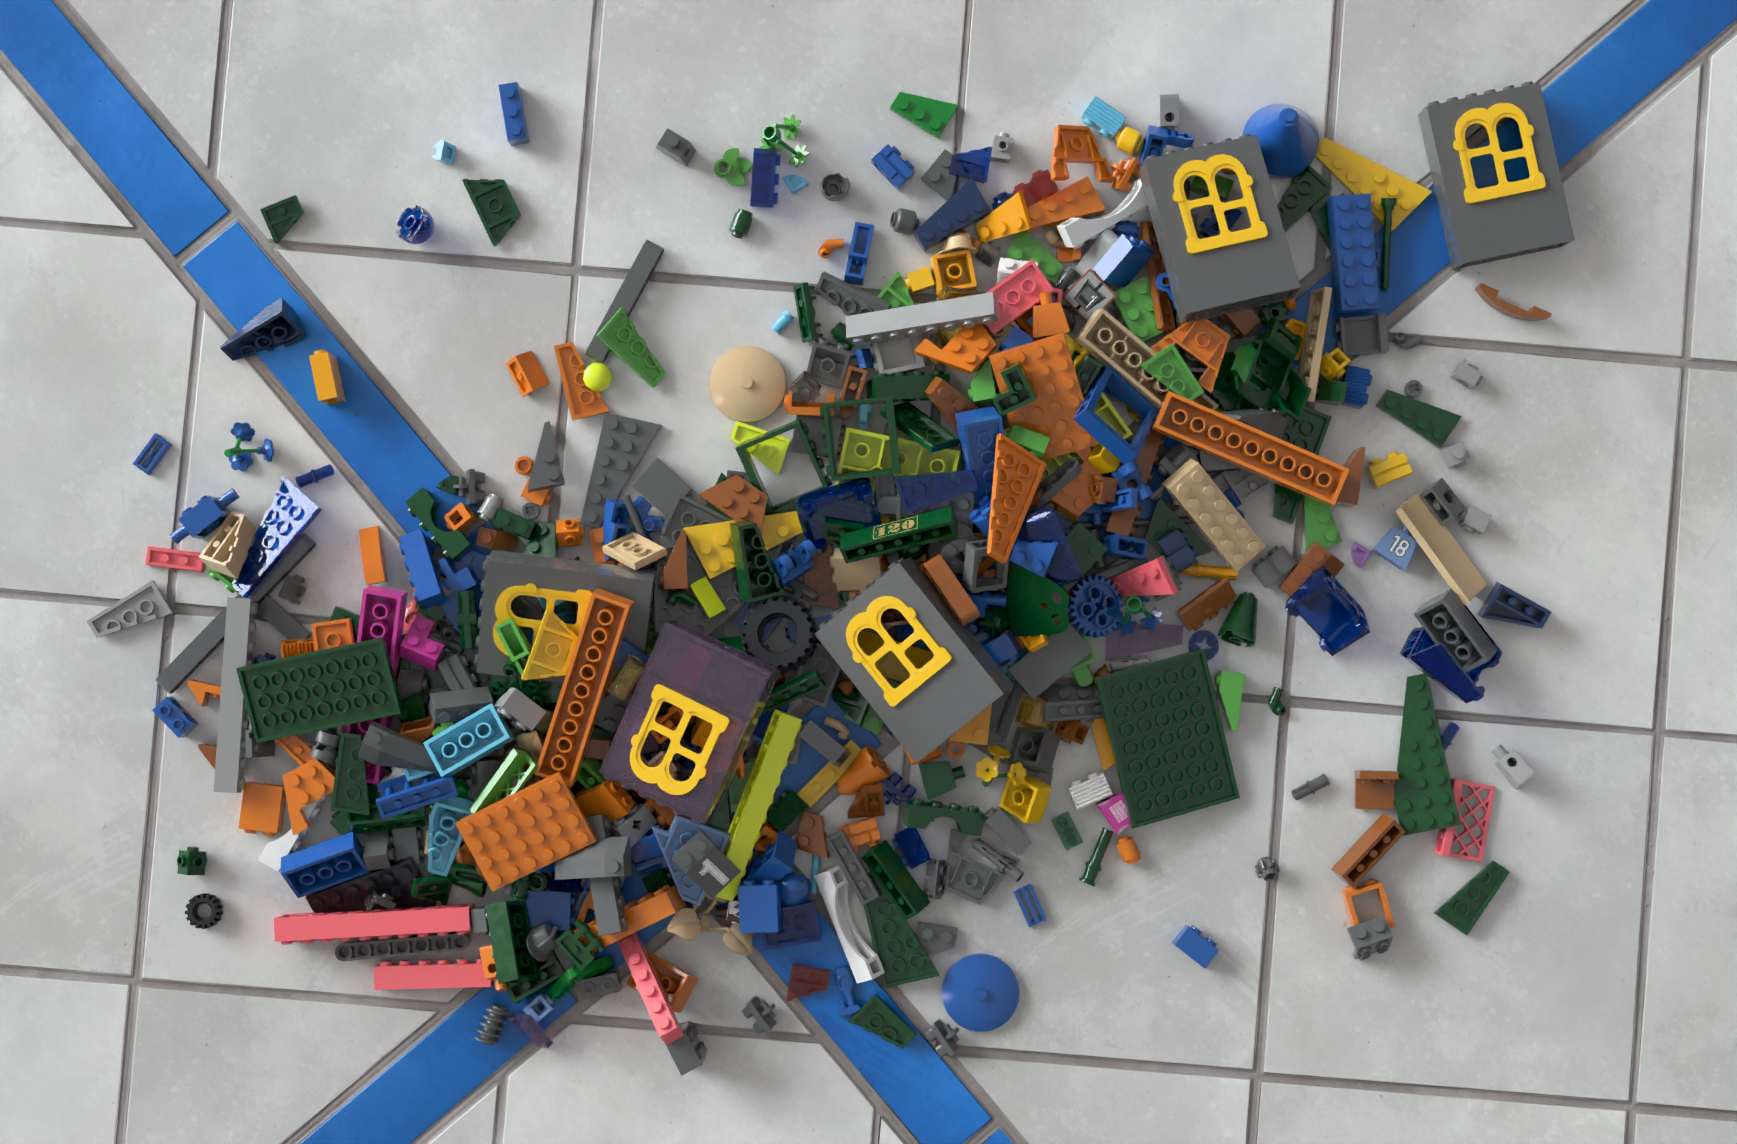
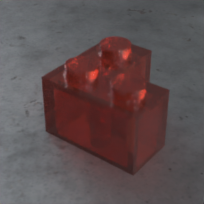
M1041 169L1032 174L1029 183L1024 184L1022 182L1015 186L1012 196L1022 191L1028 208L1058 192L1059 189L1054 180H1051V174L1048 169L1045 171Z

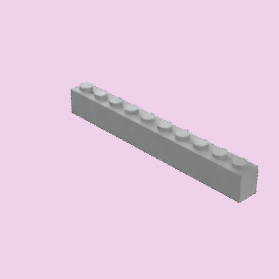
M227 597L213 792L240 793L245 788L246 781L245 777H243V770L247 766V759L244 758L245 730H249L250 721L247 719L248 712L236 668L254 664L251 658L252 653L255 651L253 634L256 633L254 615L258 612V604L255 603L256 599Z

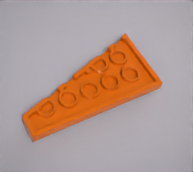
M1002 433L998 434L996 438L987 554L1001 564H1004L1009 558L1047 464Z

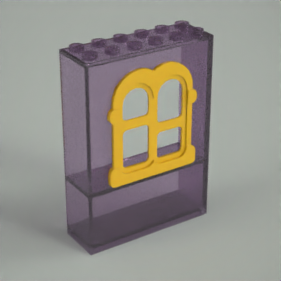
M678 620L666 621L599 773L603 774V777L609 781L621 783V787L627 790L633 789L637 791L638 795L643 798L655 800V803L661 807L666 808L667 806L673 809V813L679 816L685 815L691 818L690 821L697 825L713 820L781 670ZM664 701L681 708L684 712L675 731L657 723L655 720ZM693 715L711 723L713 726L700 754L680 744L690 718ZM651 730L671 740L663 761L656 767L647 766L641 759L642 747ZM676 753L696 763L692 775L686 781H677L670 774V763Z

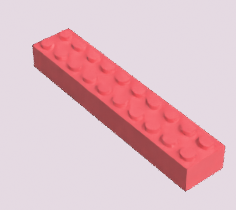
M475 903L282 914L274 918L275 942H281V945H288L300 940L301 944L312 943V941L317 939L324 943L332 942L336 938H339V941H351V939L359 937V940H370L375 936H378V939H388L394 935H398V938H407L413 934H417V937H425L433 933H437V936H444L453 931H456V935L468 934L472 929L470 910L475 908Z

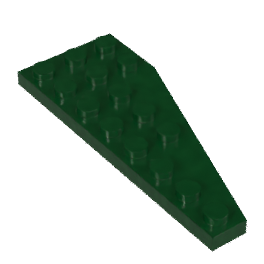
M1427 673L1409 676L1406 683L1397 765L1399 780H1396L1394 792L1399 824L1406 831L1404 835L1461 825Z

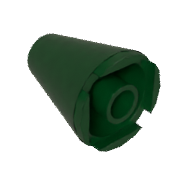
M1244 592V594H1239L1218 631L1217 636H1221L1223 641L1236 646H1241V643L1247 644L1246 647L1255 646L1258 599L1255 598L1253 593Z

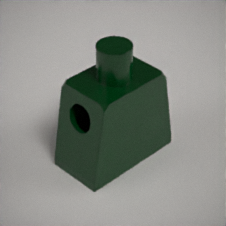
M950 761L918 764L928 800L957 788L955 780L965 777L963 766L951 768Z

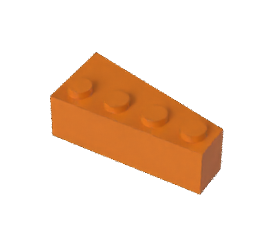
M1087 176L1028 207L1027 210L1033 228L1026 230V232L1029 233L1059 225L1072 217L1087 219L1088 217L1102 215L1106 208L1089 177Z

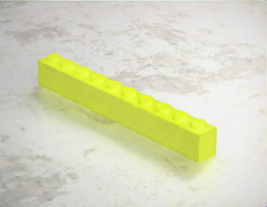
M777 709L774 710L728 830L731 836L724 849V854L741 870V873L723 888L716 897L733 902L734 897L738 894V886L741 879L745 876L746 865L752 857L754 844L758 841L759 831L762 824L766 821L767 810L773 803V795L780 784L782 771L786 768L787 758L794 748L795 737L801 730L802 719Z

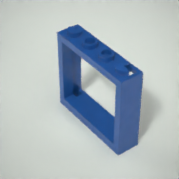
M1108 364L1096 374L1073 420L1125 465L1132 459L1136 460L1140 456V449L1146 443L1145 438L1151 432L1150 427L1155 422V416L1159 409ZM1105 386L1142 417L1131 444L1093 412Z

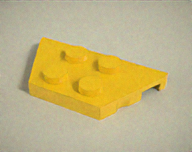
M547 607L521 680L566 675L578 637L557 617L551 608Z

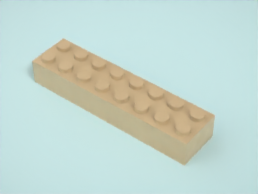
M1103 308L1096 310L1073 340L1086 349L1104 367L1109 364L1155 405L1159 412L1167 393L1171 390L1140 367L1142 363L1157 353ZM1204 393L1192 400L1214 411L1219 406Z

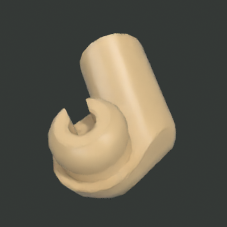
M829 716L826 717L824 725L838 730L837 737L846 740L850 734L849 729L841 721Z

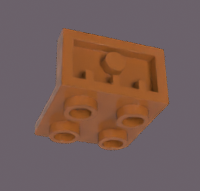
M1355 770V808L1394 809V780H1399V772Z

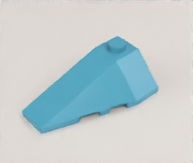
M454 796L434 803L429 815L428 872L447 877L463 839L455 823L472 814L469 809L473 805V801Z

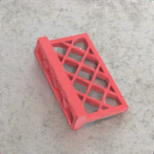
M1451 778L1457 810L1463 803L1469 810L1463 816L1459 814L1460 822L1465 831L1457 835L1455 826L1438 829L1434 853L1447 857L1482 862L1495 786ZM1462 785H1468L1472 791L1465 798L1461 793ZM1483 788L1489 789L1487 798L1482 801L1478 792ZM1475 796L1479 804L1471 808L1467 800ZM1482 806L1485 813L1481 819H1478L1474 812ZM1472 815L1476 822L1468 828L1464 819ZM1479 826L1481 835L1475 838L1471 830ZM1468 833L1472 842L1464 846L1460 839ZM1458 842L1462 849L1456 854L1451 853L1452 845ZM1473 845H1476L1478 848L1477 857H1472L1468 852V849Z

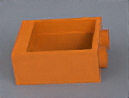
M1369 879L1364 881V885H1356L1354 888L1347 886L1345 887L1346 890L1341 891L1351 926L1359 924L1351 896L1377 889L1389 928L1396 927L1382 882Z

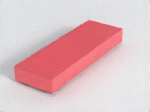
M152 546L147 548L145 565L204 572L205 563L199 558L201 554L199 552Z

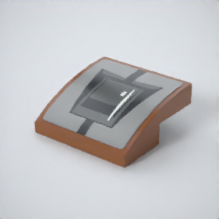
M1091 269L1062 296L1085 322L1089 320L1096 310L1105 309L1117 297Z

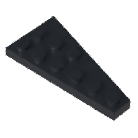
M412 856L391 863V868L371 870L370 873L306 895L305 897L314 913L436 906L437 903L436 900L428 902L425 899L413 898L411 894L413 881L415 878L423 876Z

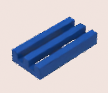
M154 433L133 462V465L147 475H151L172 444L159 434ZM157 439H158V440H159L158 444H157L156 447L153 449V451L149 454V456H148V458L145 460V462L141 465V464H140L141 461L144 459V457L146 456V454L149 452V450L151 449V447L154 445V443H155V442L157 441ZM165 444V445L163 446V448L161 449V451H160V452L158 453V455L156 456V458H155V459L153 460V462L150 464V466L148 467V469H146V467L149 465V463H150L151 460L154 458V456L157 454V452H158L159 449L162 447V445Z
M1031 884L1013 891L1029 927L1047 920ZM1027 889L1030 890V893L1034 899L1037 909L1041 915V917L1037 918V915L1033 909L1030 899L1026 893ZM1021 892L1023 893V896L1027 902L1030 912L1034 918L1033 921H1030L1029 916L1022 903V900L1019 896V893Z

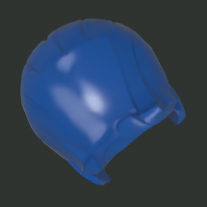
M792 871L790 874L782 877L780 880L781 902L791 907L801 904L810 893V879L798 871Z

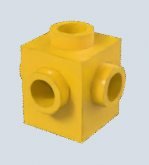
M1337 347L1330 354L1327 352L1321 357L1319 372L1328 381H1332L1334 378L1339 379L1346 373L1345 368L1351 360Z

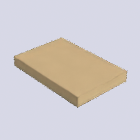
M631 532L602 547L603 553L634 570H638L667 555L666 548L635 532Z

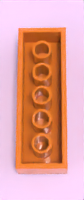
M667 884L653 893L650 892L638 900L629 902L623 907L624 915L628 919L627 931L598 936L596 919L588 923L589 930L602 940L601 943L604 946H608L675 914L685 907L686 903L681 899L676 884L671 887ZM584 935L580 937L587 946L590 944Z

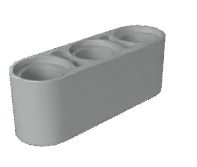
M1110 228L1104 230L1078 263L1075 269L1076 272L1082 277L1091 269L1099 277L1093 268L1119 239V236Z

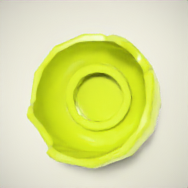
M593 363L585 369L583 380L586 387L592 391L601 392L610 386L612 373L609 367L603 363Z

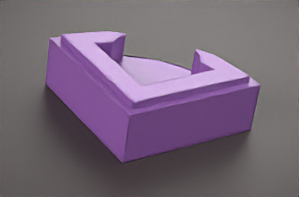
M1354 542L1351 556L1354 563L1359 568H1362L1371 551Z

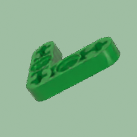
M611 956L591 961L582 971L577 966L568 969L549 989L548 993L551 999L557 1001L565 997L580 980L600 975L613 969L615 964Z

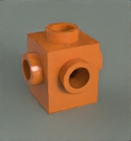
M580 518L556 520L558 547L582 545V537H585V528L581 526Z

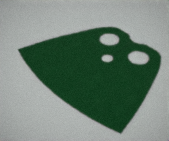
M1012 562L1007 584V607L1013 636L1050 635L1067 630L1069 618L1066 615V608L1069 606V596L1066 591L1050 579L1043 578ZM1059 593L1063 599L1062 603L1056 604L1053 602L1052 594ZM1041 603H1045L1047 608L1043 609ZM1052 615H1059L1062 618V624L1055 625L1051 619Z

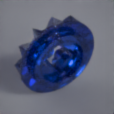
M1197 631L1192 634L1188 641V650L1191 652L1201 649L1196 643H1202L1205 638V644L1211 647V649H1204L1208 661L1218 652V639L1209 631Z

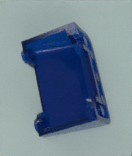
M858 478L800 495L795 500L797 515L805 540L808 539L814 544L817 553H822L828 546V542L822 539L826 518L864 524L863 529L882 524L868 478Z
M1047 504L1028 512L1015 543L1018 541H1028L1030 543L1034 541H1042V543L1059 542L1045 577L1060 587L1082 579L1081 571L1053 507Z
M1323 565L1314 570L1286 601L1285 609L1290 616H1301L1319 635V646L1324 652L1327 651L1331 656H1334L1370 633L1366 614L1360 604Z

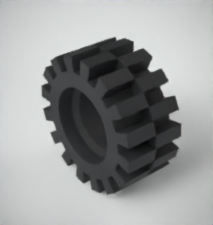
M209 893L194 896L185 907L187 908V911H185V914L188 915L186 917L187 921L190 920V925L201 929L216 925L221 920V915H223L221 901L215 895H210ZM203 903L211 907V915L206 919L201 918L197 912L198 907Z

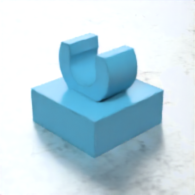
M438 141V144L434 145V148L437 149L436 155H432V158L447 165H453L457 146L445 141Z

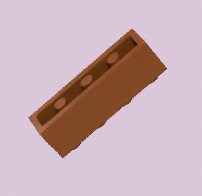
M1383 813L1332 867V871L1343 882L1354 888L1406 831L1393 818Z

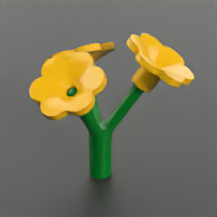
M988 746L987 750L991 755H994L993 759L985 757L975 765L977 769L976 776L983 779L982 784L985 787H988L994 779L1005 777L1011 779L1015 786L1025 783L1026 769L1023 768L1021 762L1011 764V771L1007 773H998V763L1001 758H1010L1011 756L1009 750L1000 746Z

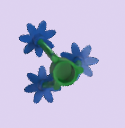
M1132 594L1125 601L1127 609L1124 610L1125 615H1119L1121 622H1115L1117 628H1114V631L1121 630L1122 636H1125L1127 631L1134 633V629L1131 626L1137 625V622L1130 621L1131 614L1137 615L1141 612L1146 616L1139 620L1141 623H1145L1144 630L1151 626L1152 630L1155 631L1156 624H1163V621L1159 619L1162 617L1163 612L1156 613V608L1153 607L1151 613H1149L1144 607L1143 602H1149L1150 599Z

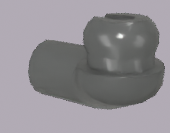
M1399 332L1394 337V343L1405 350L1423 343L1420 335L1409 339L1402 332Z

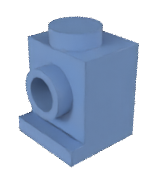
M542 992L523 1011L536 1024L555 1007L553 1005L555 1001L551 999L548 993L544 995ZM542 1002L545 1008L540 1009L538 1003Z

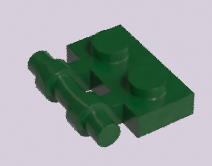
M578 919L574 925L579 930L575 933L570 927L555 943L582 971L597 957L592 950L596 948L601 953L606 947L601 943L602 940L589 930L588 924H584ZM582 935L589 940L590 944L588 946L581 940L580 937Z

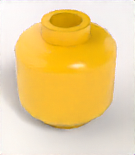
M1125 127L1123 131L1119 130L1115 137L1118 150L1129 155H1133L1135 152L1139 153L1145 139L1142 138L1143 135L1140 131L1131 127Z

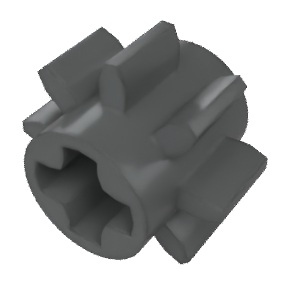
M1270 857L1260 858L1257 861V865H1255V872L1258 878L1263 877L1265 881L1275 879L1277 873L1280 872L1277 860H1271Z

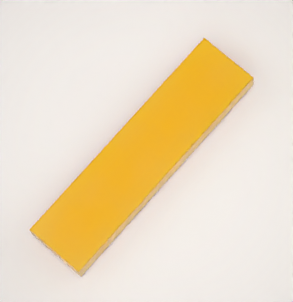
M852 740L844 746L851 754L840 768L829 761L797 793L809 807L842 776L860 753L861 749Z

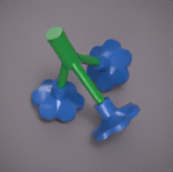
M235 422L231 429V434L237 439L234 448L224 451V455L229 457L231 468L242 472L247 471L248 466L253 464L251 453L263 454L265 461L272 462V457L274 456L272 440L264 439L262 447H257V449H241L239 447L241 441H251L255 435V430L246 422L242 424Z

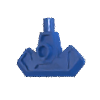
M639 496L633 504L648 539L654 542L649 534L661 531L666 520H663V517L648 515L652 504L643 496ZM632 522L633 532L637 533L635 526Z

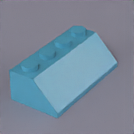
M491 703L423 742L440 776L446 777L456 774L513 741L515 738L506 721Z

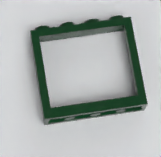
M893 395L823 403V407H820V418L824 419L825 427H822V436L827 439V446H824L825 458L829 457V465H826L827 477H831V481L901 474ZM885 402L892 468L837 473L830 408Z
M801 418L740 443L735 448L751 484L768 496L765 516L778 514L830 492L831 485H833L831 478L827 477L824 473V462L821 457H817L815 452L817 450L816 444L813 439H809L807 434L809 433L806 422L802 423ZM797 427L822 486L773 506L747 448Z

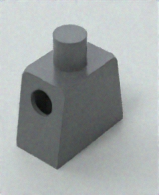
M668 128L656 146V149L686 167L696 153V149L691 142Z

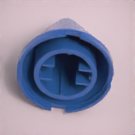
M1272 104L1259 109L1249 118L1242 135L1257 134L1270 178L1285 179L1302 173L1313 162L1319 146L1318 130L1313 120L1303 110L1288 104Z

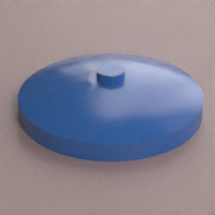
M971 954L955 962L948 970L942 985V999L947 1013L959 1026L970 1031L986 1032L999 1028L1011 1018L1018 1005L1019 986L1013 971L1004 961L989 954Z

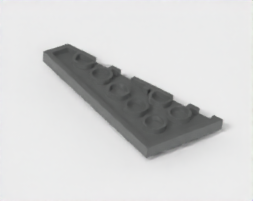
M605 412L580 521L581 525L594 528L601 527L604 522L606 499L617 500L662 425Z

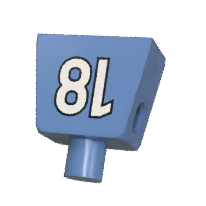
M1403 525L1401 530L1397 527H1392L1371 551L1400 570H1406L1417 541L1411 537V533L1405 525Z

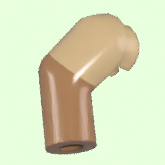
M1048 229L1045 232L1044 237L1051 247L1070 248L1065 246L1062 238L1053 229Z

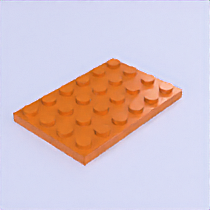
M1064 333L989 355L1000 392L1008 389L1001 371L1021 361L1038 396L1036 400L1008 413L1007 416L1011 429L1013 424L1033 432L1042 433L1050 438L1042 461L1098 445V441L1073 420L1084 400V396Z
M561 771L455 823L492 892L597 841Z

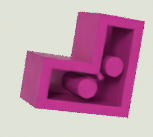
M417 615L400 644L399 657L435 671L438 667L437 664L440 663L444 654V645L431 640L434 634L435 622Z

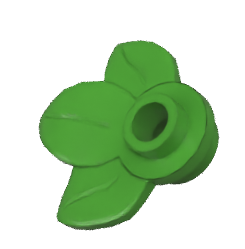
M732 148L727 150L723 158L715 163L714 171L717 176L725 178L729 184L742 186L745 184L742 175L751 169L752 163L747 159L739 158V149ZM726 166L727 171L722 172L720 168Z

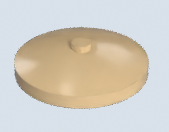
M742 346L726 352L718 359L710 375L709 387L715 405L725 416L735 421L753 423L766 419L778 409L785 395L786 379L780 363L772 354L758 347Z

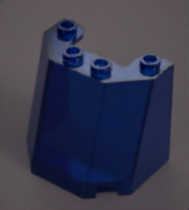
M1464 605L1497 650L1490 661L1465 672L1442 642L1435 644L1423 626L1420 628L1416 627L1410 632L1400 654L1453 697L1464 703H1469L1471 701H1479L1484 697L1485 688L1483 686L1477 687L1475 684L1479 680L1483 669L1493 668L1499 663L1503 652L1468 607Z

